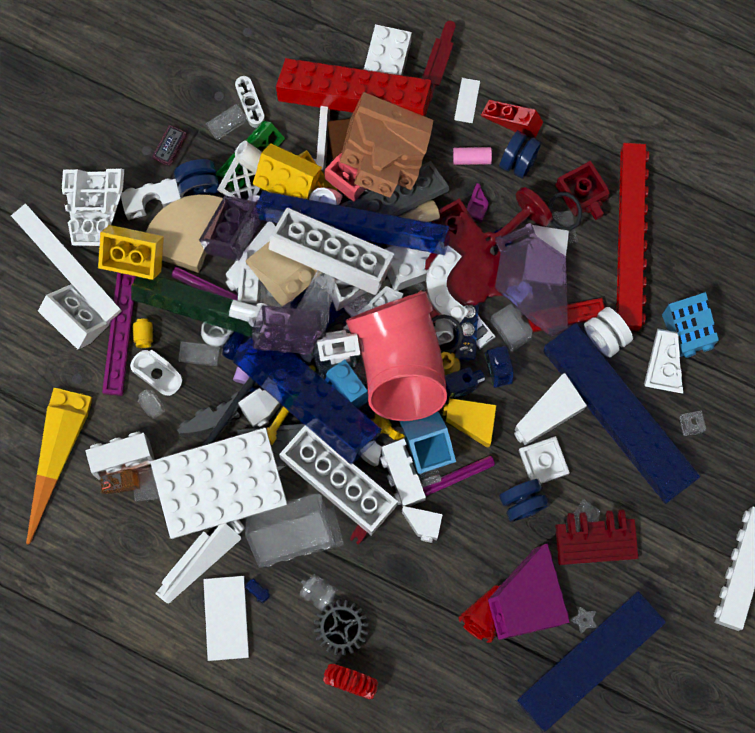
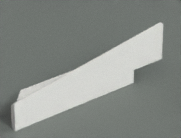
M226 523L219 525L211 536L203 531L162 581L163 585L156 592V595L166 603H170L241 540L240 535Z

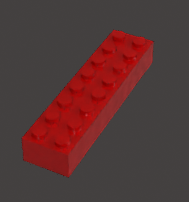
M285 58L276 85L277 97L280 102L319 108L325 106L328 109L351 113L354 112L362 93L365 92L426 117L432 95L431 80L288 58Z

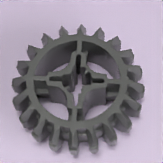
M337 600V607H334L333 603L330 602V610L322 607L325 614H317L322 620L314 621L315 625L320 626V628L314 629V633H321V635L316 637V640H324L320 644L322 648L326 644L329 645L326 650L328 653L332 648H335L334 655H338L339 649H342V655L345 656V649L349 648L352 654L354 653L353 645L357 649L361 648L357 643L358 640L365 643L366 640L361 637V634L368 635V631L362 630V627H368L369 625L366 622L362 623V620L367 618L366 615L359 617V614L362 612L361 608L356 612L354 611L355 603L349 608L347 600H345L344 606H341L340 600ZM338 612H348L355 618L347 621L342 620ZM332 615L335 624L325 632V622ZM337 618L340 623L342 622V624L345 623L347 625L344 628L346 637L340 631H335L338 628ZM358 624L357 635L350 641L348 630ZM340 635L345 644H335L328 637Z

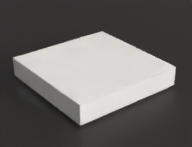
M556 436L519 449L529 480L539 479L542 484L570 473Z

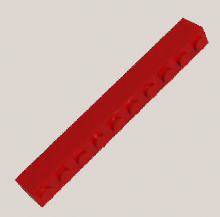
M623 143L620 150L616 313L625 321L630 330L639 331L642 325H645V313H642V306L645 307L646 295H643V288L646 287V277L643 276V270H646L647 259L644 258V252L647 250V240H644V233H647V222H644V216H647L648 204H645V198L648 196V186H645V180H648L649 170L646 169L649 151H646V144Z

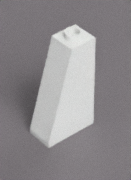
M271 220L267 222L244 252H248L249 257L270 241V236L276 227ZM243 253L226 273L227 286L231 291L235 290L237 293Z
M565 373L559 377L516 425L515 437L520 443L523 442L525 446L586 408L587 405Z

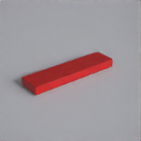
M598 298L527 313L530 331L533 333L587 322L592 317L598 318V313L605 307L603 299Z

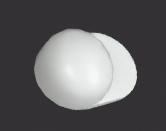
M229 311L216 312L202 324L201 336L211 346H222L239 327L240 321L229 316Z

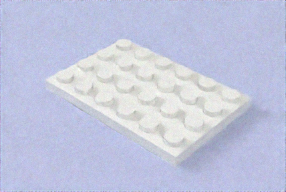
M266 428L150 461L170 539L287 506Z

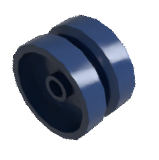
M517 130L503 154L499 168L508 172L516 163L514 175L524 179L537 158L542 142L531 138L525 145L527 135Z
M197 159L188 161L174 170L176 183L179 184L180 198L191 195L214 196L219 192L217 189L220 184L218 177L215 176L214 162L211 160Z
M539 479L524 482L499 495L503 506H512L506 512L510 522L528 518L550 506L546 495H537L543 489Z

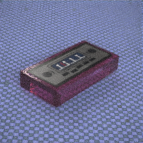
M169 125L152 156L153 159L170 166L187 135L186 132Z

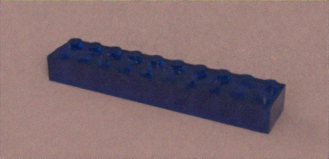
M577 323L545 345L543 350L545 355L561 375L564 373L567 375L589 410L665 504L700 478V475Z

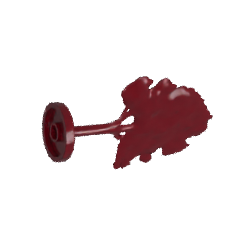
M521 187L515 194L516 200L522 211L496 233H483L482 229L465 212H461L459 216H456L454 223L457 224L456 235L452 231L443 233L442 239L448 242L447 245L462 256L447 277L448 292L461 305L475 306L479 302H484L487 296H504L506 292L504 285L506 279L509 280L510 286L519 285L523 281V262L507 255L504 242L507 236L528 217L541 226H547L553 220L548 206L532 190ZM487 237H491L489 241L485 240ZM498 243L499 251L497 255L491 254V247ZM435 248L426 259L425 270L429 269L441 249Z

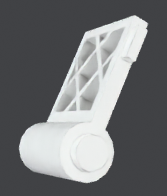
M247 141L241 142L237 147L235 158L217 189L245 209L253 208V195H257L260 190L255 185L251 186L249 176L256 174L262 153ZM240 164L243 167L244 174L236 176L235 168ZM245 177L247 187L239 189L237 179ZM233 181L235 191L228 192L224 188L228 182ZM248 191L249 198L246 203L241 200L240 192Z

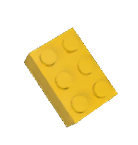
M270 143L261 153L253 185L304 208L309 203L310 194L316 188L322 167Z
M108 225L100 232L98 268L153 280L161 273L164 236Z

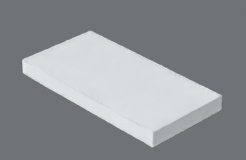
M244 576L204 579L208 661L249 658Z

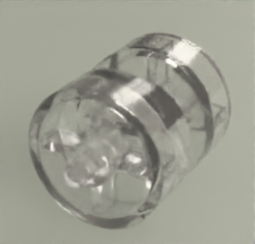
M313 574L309 580L301 581L303 588L299 595L308 602L312 600L313 606L323 612L324 607H327L330 603L333 606L336 604L333 601V597L337 589L330 584L324 585V580Z

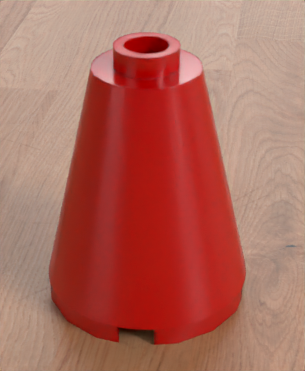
M501 585L493 586L459 616V622L463 620L465 623L463 626L465 630L481 641L483 638L488 639L487 643L492 642L497 633L488 599Z

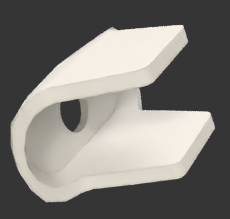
M142 350L133 358L130 365L131 370L163 395L170 396L180 388L182 383L181 375L168 361L153 350ZM154 369L162 370L163 374L160 379L152 378L151 373Z

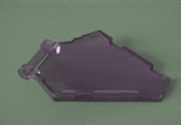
M531 223L503 237H495V242L501 253L495 289L505 298L509 299L521 313L550 337L567 330L566 256L537 237ZM528 234L529 238L514 243L507 248L505 247L506 243Z

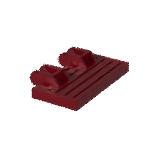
M623 509L618 510L619 529H615L614 515L611 510L606 511L607 530H605L604 521L587 522L585 512H580L579 514L580 532H576L575 516L573 513H568L567 515L568 533H566V524L555 525L559 565L638 559L635 519H626Z

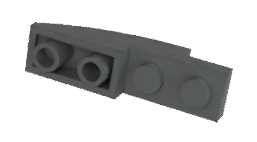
M239 391L231 397L232 400L217 406L214 413L210 407L202 408L196 412L193 419L182 422L177 430L180 436L193 437L211 433ZM237 410L232 415L226 426L240 418V415L237 412Z

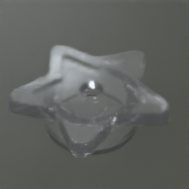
M579 607L578 615L572 618L571 622L579 626L580 633H583L587 628L595 629L597 626L593 618L596 612H587L582 607Z

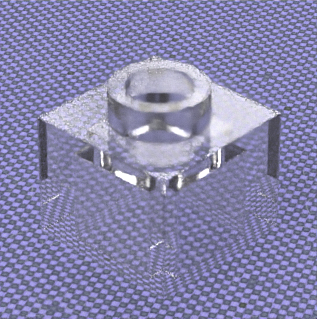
M702 410L685 413L679 417L684 436L703 433L706 430ZM691 419H696L697 425L692 424Z

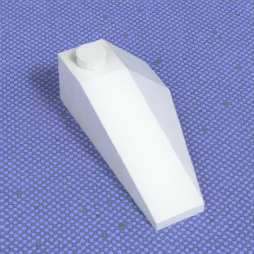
M305 362L285 373L281 381L273 380L265 390L262 391L259 388L238 402L241 411L253 428H264L269 424V420L274 416L306 372L307 365Z

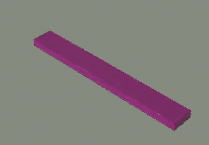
M117 272L114 303L122 312L111 320L102 393L103 395L123 396L137 276Z

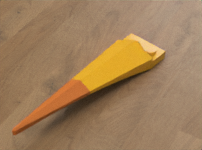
M53 388L45 419L26 541L27 545L33 539L57 480L88 417L93 397Z

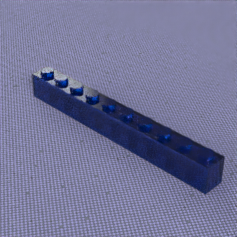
M262 191L256 205L259 220L278 223L286 208H289L359 239L440 255L446 254L450 241L449 226Z

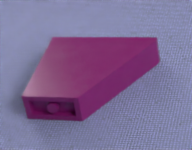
M548 544L534 548L488 599L499 640L570 623Z

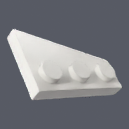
M657 328L644 382L646 387L683 393L677 332Z

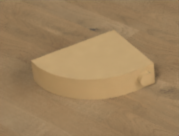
M191 195L178 199L164 207L154 217L146 233L164 236L162 261L199 273L226 208L225 199L211 195Z

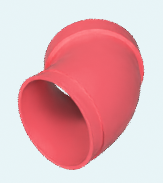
M426 291L383 304L346 320L350 333H357L365 366L369 405L376 414L390 420L413 421L426 418L439 411L447 399L443 360L436 331L430 316V312L433 309Z

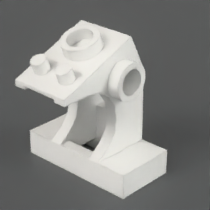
M346 330L326 333V337L317 340L320 361L330 360L331 365L340 363L344 359L346 362H349L350 356L360 355L357 333H346Z

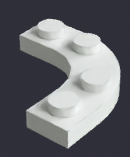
M446 244L428 269L426 276L428 298L440 315L452 316L460 323L469 311L449 294L447 277L462 256ZM447 319L450 323H452L454 326H456V324H455L454 322H452L451 320Z

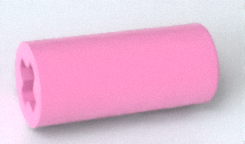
M491 147L453 148V165L491 164Z

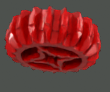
M328 664L324 672L323 681L332 687L366 699H373L377 692L378 681L365 674L336 664Z

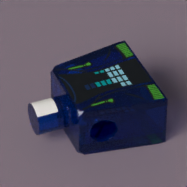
M507 346L487 350L484 355L493 388L512 384L514 372Z
M470 367L445 375L447 391L445 404L449 403V398L458 399L473 392L478 383L485 380L483 372L481 370L473 372Z

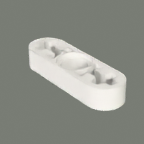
M241 76L235 82L236 90L249 124L257 128L265 121L264 113L251 79ZM242 83H245V85H247L248 93L244 92V89L241 86ZM248 98H253L255 104L248 106L245 104V101ZM255 110L259 121H255L252 111Z

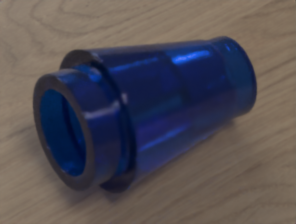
M234 331L222 348V355L225 358L235 361L240 357L245 334L241 331Z

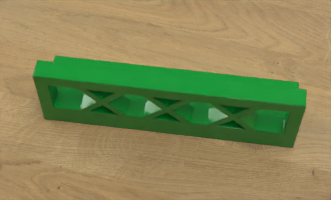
M263 121L245 141L256 148L264 146L265 150L269 145L268 136L272 132L278 137L273 143L275 146H279L285 138L271 122ZM235 152L216 172L215 176L218 177V180H223L235 158ZM240 164L235 168L236 174H244L243 167ZM245 177L239 179V189L246 183ZM231 181L228 182L227 185L235 191L234 184Z

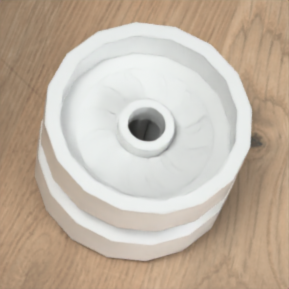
M605 307L598 313V318L592 317L584 324V328L597 349L605 356L612 357L619 351V346L625 347L632 342L633 336L620 315L610 307Z

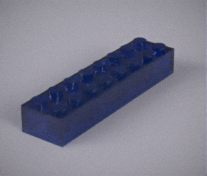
M262 328L237 349L233 363L350 465L376 442L382 429L265 328Z
M639 591L636 592L515 701L542 733L546 732L660 629L666 621Z

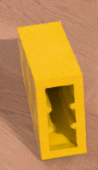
M449 398V403L444 404L443 415L447 416L446 422L483 446L490 447L496 405Z

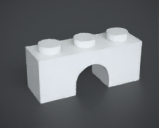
M164 179L161 183H148L141 188H129L122 192L121 200L127 219L146 216L145 205L149 200H160L164 208L170 203L181 199L176 179Z

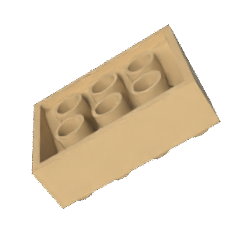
M269 241L245 260V262L282 307L292 301L324 273L269 250Z

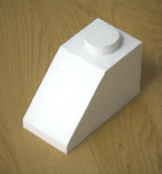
M403 506L402 514L416 535L425 542L432 543L433 540L437 541L442 514Z

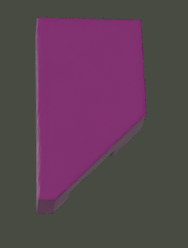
M477 183L466 209L474 220L482 222L489 203L481 190L480 184Z

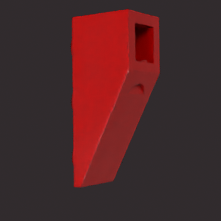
M493 100L487 102L481 114L482 117L514 132L518 130L536 138L543 124L541 117L534 109Z

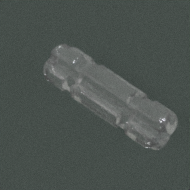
M366 291L350 305L351 309L355 312L360 311L376 295Z

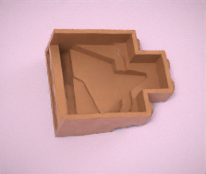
M363 92L349 121L340 162L357 169L354 184L389 198L397 185L411 190L418 178L422 159L427 151L433 120Z

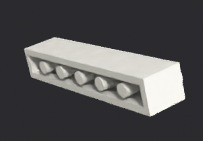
M751 507L748 511L744 512L742 522L745 523L743 529L739 530L736 538L739 543L737 548L733 549L731 555L733 563L731 567H728L725 578L728 579L726 587L723 586L720 592L721 604L720 606L717 605L714 612V617H716L715 623L737 631L742 630L755 589V507Z

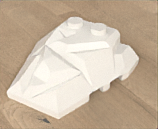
M78 169L63 170L62 192L64 195H67L68 205H65V209L67 212H70L71 220L68 222L72 245L100 246V232L108 225H111L123 190L124 169H106V172H86Z

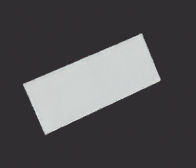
M462 78L454 120L473 123L480 81Z

